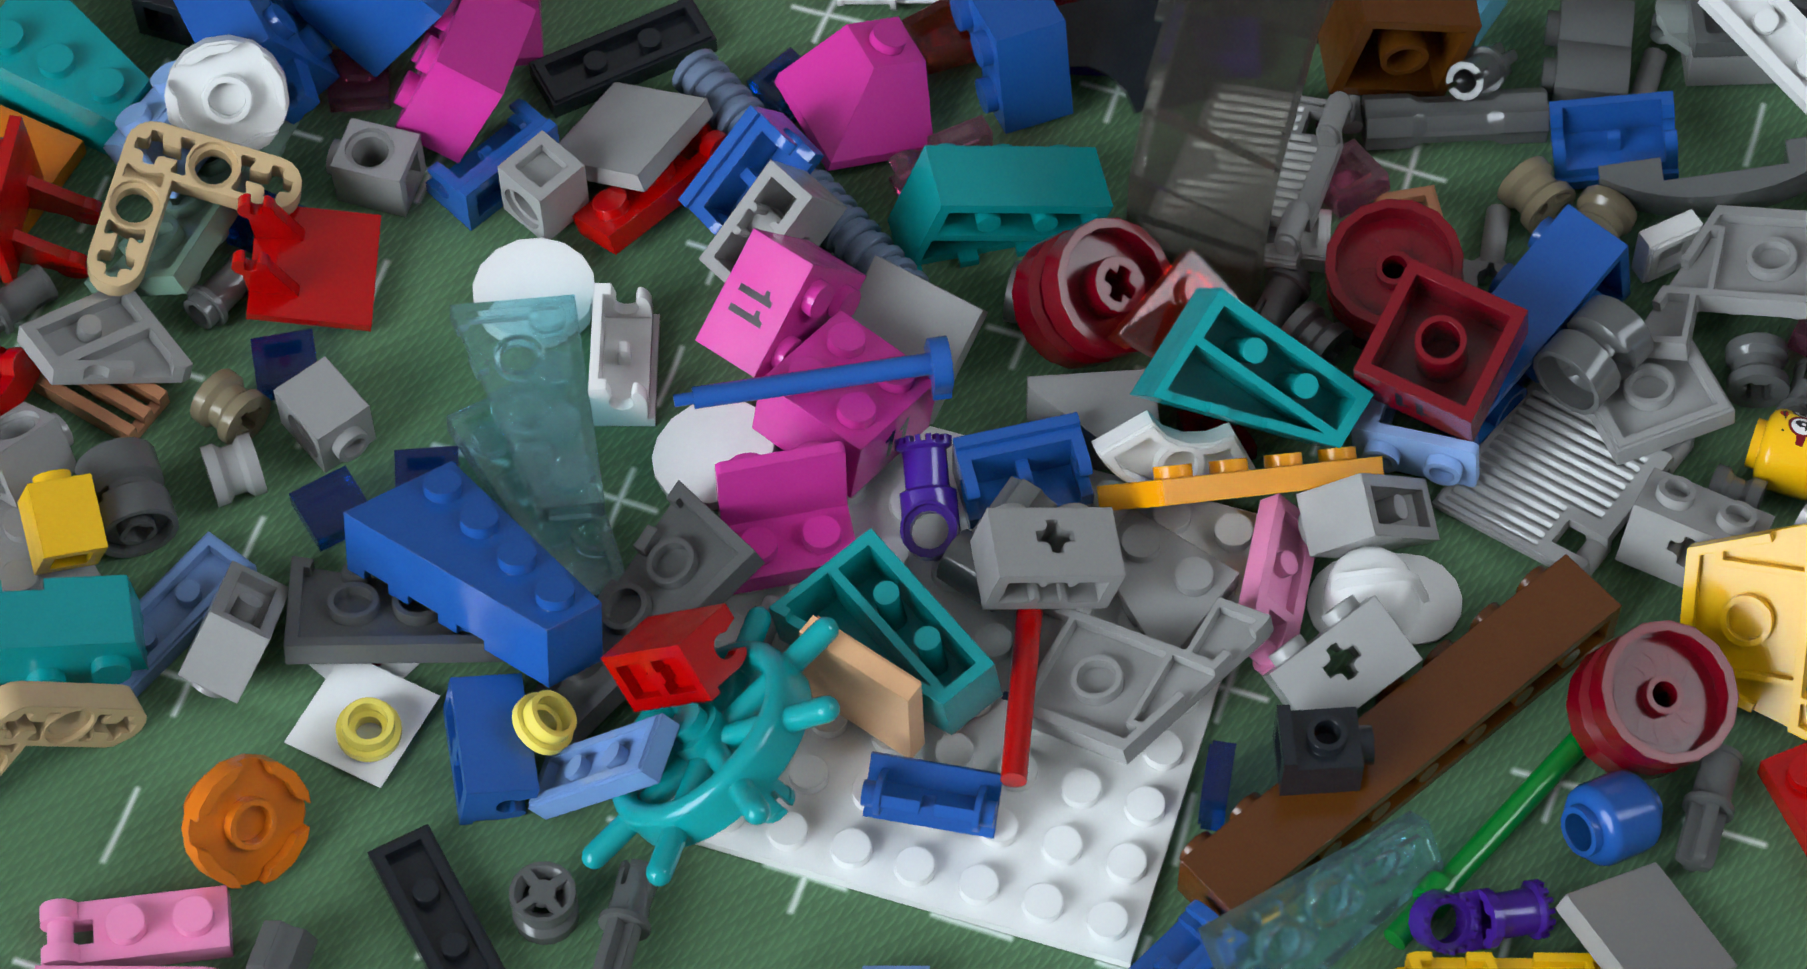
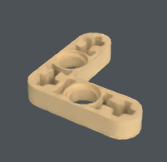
M148 121L137 125L130 131L125 140L88 251L87 270L91 283L98 291L109 296H123L130 294L138 288L144 278L172 191L237 210L238 198L245 193L236 190L241 182L242 166H247L251 168L250 181H246L245 193L251 194V202L255 204L263 203L264 187L260 184H269L272 176L280 177L283 179V189L289 193L279 192L276 195L275 201L286 213L291 214L296 210L301 199L302 179L299 170L292 162L282 157L163 122ZM152 141L162 143L163 154L168 157L158 156L154 164L143 162V151L138 148L149 149ZM182 148L190 150L186 157L185 175L177 174V160H175H181ZM207 157H220L230 165L232 173L223 183L208 184L202 181L196 174L195 168L198 163ZM136 194L147 198L153 207L150 216L138 223L122 219L117 213L116 207L125 196ZM119 235L129 239L126 247V265L132 269H120L117 277H110L106 275V264L100 260L111 261L118 246Z
M14 681L0 686V777L25 746L112 747L134 737L142 730L146 723L147 715L130 686L123 684Z

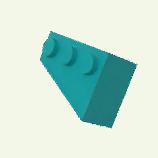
M6 0L0 8V104L84 141V145L109 156L103 147L118 129L115 125L116 118L128 106L141 102L152 88L150 79L70 0Z
M951 143L924 146L887 220L894 245H898L904 251L905 257L910 258L917 265V270H922L921 265L955 258H958L960 268L979 265L978 254L1014 247L1017 257L1025 256L1032 246L1052 235L1065 230H1071L1093 219L1107 218L1113 208V204L1096 147H1069L1063 144L1049 147L1012 146L1009 144L956 146Z
M1197 288L1129 394L1306 444L1332 448L1342 447L1374 396L1372 392L1222 288Z
M872 528L768 607L779 639L789 645L799 637V631L812 615L816 617L828 616L834 619L841 631L921 681L923 719L950 735L957 732L1003 695L995 663Z
M106 575L43 578V590L2 591L0 580V686L14 681L120 684L131 677L132 671L149 670L147 662L148 650L145 646L143 629L144 618L141 612L140 600L128 576Z

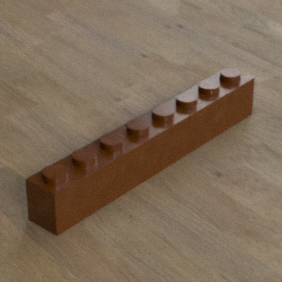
M1567 554L1548 569L1543 565L1534 568L1520 582L1514 596L1501 606L1497 602L1486 606L1474 618L1466 634L1454 643L1447 639L1438 644L1427 655L1422 668L1408 680L1399 677L1384 688L1377 696L1375 706L1358 718L1359 725L1372 726L1375 743L1374 765L1364 766L1360 791L1279 796L1278 783H1276L1263 795H1260L1258 792L1249 794L1233 809L1229 816V822L1213 834L1209 831L1198 834L1186 845L1180 854L1177 890L1190 903L1194 899L1201 901L1232 928L1236 927L1243 934L1247 933L1581 663L1586 655L1613 638L1622 605Z

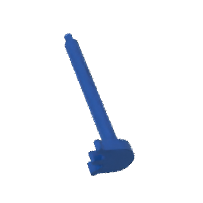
M945 335L927 338L924 353L694 386L692 387V392L673 394L675 407L694 405L695 409L928 376L931 379L932 399L937 401L952 398L954 387L953 362L948 338Z

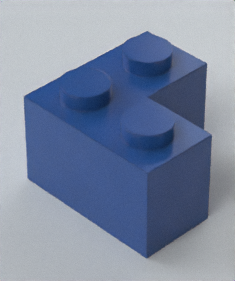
M950 0V9L955 25L960 32L966 30L969 32L975 59L982 68L983 77L975 80L976 93L981 108L985 114L994 113L1005 134L1073 114L1066 21L1053 0Z

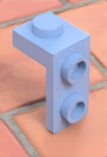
M1374 399L1370 400L1351 431L1352 446H1356L1357 458L1382 456L1384 473L1396 471L1425 477L1443 486L1459 484L1475 487L1477 485L1480 475L1479 445L1475 442L1391 425L1396 409Z

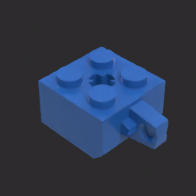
M173 0L194 43L207 37L230 34L254 40L274 55L285 73L290 103L284 120L293 125L300 121L307 112L313 110L320 103L318 95L340 78L329 57V54L333 51L329 40L302 18L296 11L292 0Z

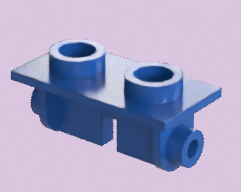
M872 751L868 779H865L863 783L860 805L864 806L863 816L994 839L1002 789L1001 773Z

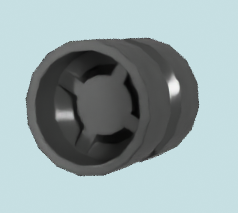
M1606 295L1593 296L1567 323L1568 329L1560 330L1533 358V369L1546 392L1567 409L1583 415L1594 414L1619 388L1620 380L1627 379L1653 352V338L1641 317L1628 305Z
M136 437L116 438L96 445L79 458L75 466L76 475L88 473L92 475L108 543V548L105 551L107 556L116 558L138 557L165 546L175 537L179 529L178 517L169 490L164 487L163 472L155 448L151 443Z

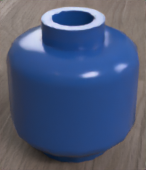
M1628 770L1611 771L1579 784L1568 793L1561 816V829L1565 841L1575 854L1584 857L1598 866H1612L1648 851L1658 842L1662 830L1663 806L1655 789L1648 785L1640 776Z

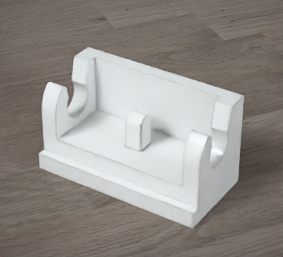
M594 283L588 382L593 426H656L660 314H653L652 296L644 287H638L635 303L624 304L616 300V291L611 283Z

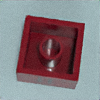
M1410 258L1353 369L1355 381L1374 394L1372 399L1457 438L1473 442L1528 335V310Z

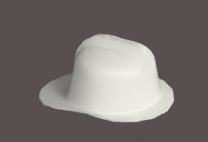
M1364 546L1347 552L1340 559L1332 562L1320 571L1308 590L1307 610L1313 626L1319 633L1327 628L1321 617L1353 594L1359 604L1369 597L1376 596L1413 646L1437 642L1452 632L1461 617L1463 597L1457 581L1443 565L1425 556L1393 553L1382 547Z

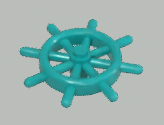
M755 606L747 612L736 642L715 649L717 655L722 659L726 657L728 651L738 647H746L747 654L743 664L717 687L721 693L713 701L642 711L635 722L663 713L680 724L660 783L612 798L618 815L582 851V862L584 865L592 870L602 868L638 833L647 842L655 846L646 868V877L652 885L664 886L672 879L684 847L712 837L734 823L742 815L747 822L753 825L771 824L782 819L789 811L776 800L780 797L787 805L793 806L796 795L791 787L778 779L795 754L805 730L835 720L840 713V705L832 696H820L812 699L809 681L802 673L836 639L839 632L837 622L828 616L820 617L781 653L775 647L764 643L771 624L770 612L762 606Z

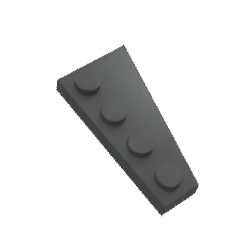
M680 480L677 481L666 497L671 505L656 527L648 524L633 545L638 553L619 581L611 578L597 598L602 603L603 655L648 616L725 603L765 563L752 547ZM603 661L551 687H547L539 682L533 691H555L570 702L577 717V725L572 739L573 743L584 740L626 699Z

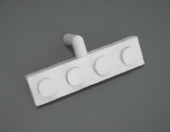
M1699 0L1698 4L1807 115V18L1789 0Z

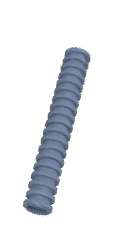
M703 48L689 54L680 62L672 77V86L680 94L707 98L714 114L707 123L714 130H720L728 134L750 105L764 108V104L757 97H753L750 89L746 85H742L741 80L734 73H730L728 66L723 61H719V57L712 49ZM819 163L810 175L847 207L822 242L827 251L834 253L835 257L865 275L876 255L929 281L927 275L922 270H917V265L910 258L905 257L904 251L898 245H893V240L885 232H881V227L874 220H869L867 212L863 208L857 207V202L851 195H846L845 189L839 183L834 182L831 174L827 170H822V165Z

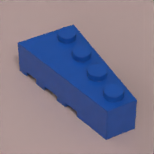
M1569 204L1565 206L1555 219L1549 216L1536 227L1528 241V248L1530 249L1516 265L1507 263L1503 266L1489 286V293L1528 310V335L1473 441L1478 445L1526 397L1527 389L1523 386L1530 379L1535 383H1540L1533 369V358L1560 330L1568 329L1567 323L1593 296L1606 295L1623 302L1631 294L1628 245ZM1433 427L1435 430H1437L1444 436L1457 438L1447 432H1444L1436 427Z
M453 461L343 512L347 569L363 579L370 575L377 577L388 584V594L407 605L416 600L438 613V623L456 634L460 631H465L476 635L484 640V650L543 685L551 687L602 661V603Z

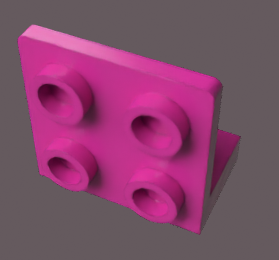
M810 441L802 443L794 449L762 455L752 452L742 453L728 461L715 464L719 518L752 547L765 562L733 595L800 583L856 540L848 509L846 452L842 441L830 443Z

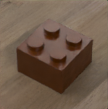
M1335 0L1318 34L1329 94L1341 91L1347 95L1361 96L1409 93L1417 97L1445 96L1451 84H1446L1447 72L1451 66L1464 60L1482 27L1476 0Z

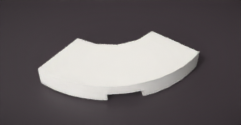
M1146 410L1091 441L1103 463L1126 483L1154 480L1153 467L1192 463L1193 476L1210 474L1208 461L1247 457L1248 470L1256 469L1229 422L1207 431L1182 432L1162 425Z

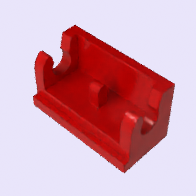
M726 603L648 616L606 652L601 659L633 711L638 712L689 703L713 701L721 693L717 687L743 664L747 649L746 647L734 648L728 651L724 659L717 655L714 648L715 639L720 633H725L735 619Z

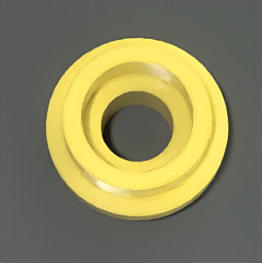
M551 690L528 693L515 704L512 711V723L515 732L520 740L531 750L542 755H556L571 743L577 725V717L570 702L561 694Z
M365 697L353 701L343 709L336 722V739L341 750L357 761L375 762L386 758L398 747L402 736V725L398 713L391 705L377 698ZM366 723H375L382 729L380 735L372 739L360 738L356 732L360 726Z

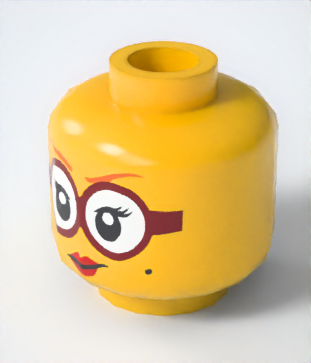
M1778 409L1771 414L1769 420L1758 419L1744 467L1753 469V478L1757 477L1768 481L1766 490L1799 500H1807V415L1788 409Z

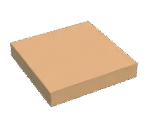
M812 615V617L799 631V636H801L817 619H819L820 616L816 617ZM839 629L836 639L803 670V674L809 681L811 696L814 698L832 696L840 705L839 714L903 756L914 758L925 744L921 681Z

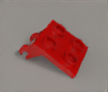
M9 115L4 137H0V277L2 282L10 283L17 278L20 263L33 266L38 264L42 268L58 271L60 274L71 278H87L89 276L87 255L23 232L29 208L68 216L83 224L97 225L102 212V202L44 181V176L23 118Z
M250 193L242 194L238 198L237 212L240 216L249 220L254 233L252 260L245 258V250H238L232 255L231 268L234 272L243 275L249 291L246 319L371 331L381 215L297 206L295 211L288 214L269 195H264L263 203L255 204L251 202Z

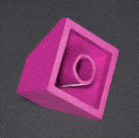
M899 16L847 24L777 74L774 83L807 138L825 155L821 161L827 171L918 156L925 145H934L926 60Z

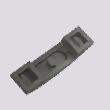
M1807 137L1786 140L1784 164L1664 180L1661 158L1659 157L1598 166V184L1621 193L1631 202L1636 211L1660 216L1674 217L1693 209L1698 217H1709L1717 205L1764 208L1807 191Z

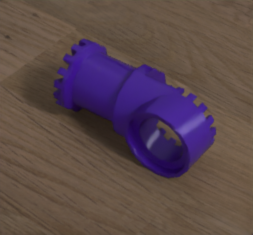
M926 433L925 440H921L920 434H915V441L914 436L910 435L895 439V451L902 453L905 491L899 495L902 519L900 535L902 542L912 555L918 559L927 562L940 561L950 543L961 531L957 489L950 487L946 449L952 446V435L946 433L939 435V433H935L931 436V433ZM929 513L942 516L948 525V536L939 547L933 549H925L918 546L912 536V529L916 520L922 515Z
M1539 879L1523 881L1518 889L1496 893L1489 888L1452 893L1443 889L1429 890L1422 893L1414 901L1409 912L1408 924L1411 935L1418 944L1444 955H1455L1481 949L1496 948L1500 946L1503 939L1528 935L1533 940L1549 938V931L1554 929L1552 925H1556V919L1550 915L1556 914L1555 908H1549L1548 904L1553 903L1554 900L1552 897H1547L1549 891L1547 887L1544 888V882L1539 881ZM1447 903L1451 904L1456 914L1454 929L1447 937L1436 940L1430 927L1431 918L1440 906Z

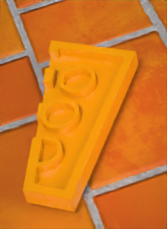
M1356 446L1317 450L1318 463L1303 464L1302 452L1264 455V468L1248 470L1247 457L1208 461L1210 474L1193 476L1192 463L1153 467L1154 480L1097 486L1099 507L1125 510L1304 491L1358 473L1384 475L1382 456L1357 458Z

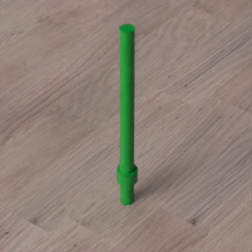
M1571 731L1439 872L1430 871L1412 890L1414 899L1384 930V936L1392 946L1399 950H1404L1414 939L1408 924L1409 912L1414 901L1422 893L1432 889H1443L1452 893H1458L1462 886L1582 759L1585 754ZM1447 903L1440 906L1434 912L1431 920L1433 918L1442 919L1452 908L1451 904Z

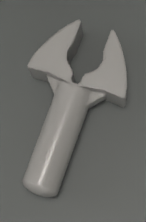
M1493 204L1487 208L1480 256L1474 261L1464 259V282L1477 287V285L1485 281L1486 276H1491L1493 280L1500 269L1507 264L1504 261L1511 215L1510 209L1507 206Z

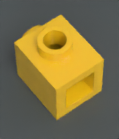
M56 469L34 476L32 478L33 483L26 485L18 500L34 575L98 564L108 548V543L91 473L72 476L69 469Z

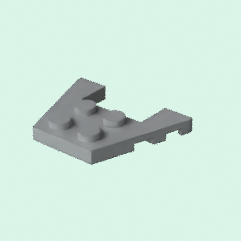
M1717 205L1682 256L1681 268L1670 285H1663L1652 300L1653 310L1644 321L1654 341L1653 352L1647 358L1687 361L1696 316L1700 311L1727 313L1730 315L1783 317L1795 320L1807 319V211Z
M1217 597L1188 648L1182 649L1080 612L1077 609H1043L1032 729L1121 763L1129 764L1270 638L1274 631L1271 615Z

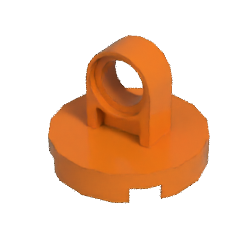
M239 754L219 762L191 788L186 796L183 805L184 817L181 829L187 855L200 872L229 888L242 889L240 885H248L255 881L266 884L276 880L295 863L308 840L310 827L304 824L306 813L304 801L311 803L309 791L295 771L266 755Z

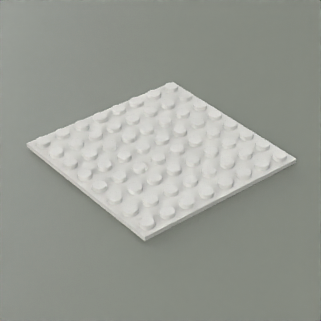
M929 426L920 434L921 440H925L926 433H931V436L935 433H939V435L946 433L952 435V442L954 437L964 436ZM951 446L946 449L950 487L957 489L952 472ZM777 447V449H778L777 452H779V451H784V450H782L781 448H778V447ZM900 453L852 498L847 496L855 539L872 528L995 663L1002 694L1004 691L1009 692L1017 609H1001L994 612L982 610L980 604L937 578V568L940 561L927 562L918 559L903 544L900 535L902 519L899 495L905 491L902 453ZM1093 470V474L1088 476L1094 493L1093 504L1086 506L1099 507L1097 486L1126 482L1118 476ZM957 489L960 532L966 529L969 530ZM1212 501L1136 508L1142 514L1239 572L1238 586L1227 599L1239 603L1257 513ZM1130 509L1113 510L1116 527ZM929 513L922 515L916 520L912 529L914 542L925 549L939 547L948 536L947 521L938 514ZM799 583L732 595L725 603L735 619L725 633H720L716 637L714 648L736 642L747 612L755 606H760L766 595L772 594L782 597ZM1117 593L1108 608L1077 609L1080 612L1141 633L1138 627L1134 628L1122 609V601ZM776 633L771 646L783 653L790 645L780 640ZM1222 680L1129 764L1121 763L1032 729L1027 783L1018 788L1002 784L994 839L863 816L864 806L860 805L864 780L868 779L871 752L903 755L839 714L835 720L805 730L795 754L778 779L791 787L796 795L793 806L787 805L780 797L776 800L789 811L782 819L771 824L753 825L747 822L742 815L724 830L695 845L1129 969ZM1002 696L999 697L953 735L924 720L925 744L914 758L1001 773L1008 700L1001 699Z

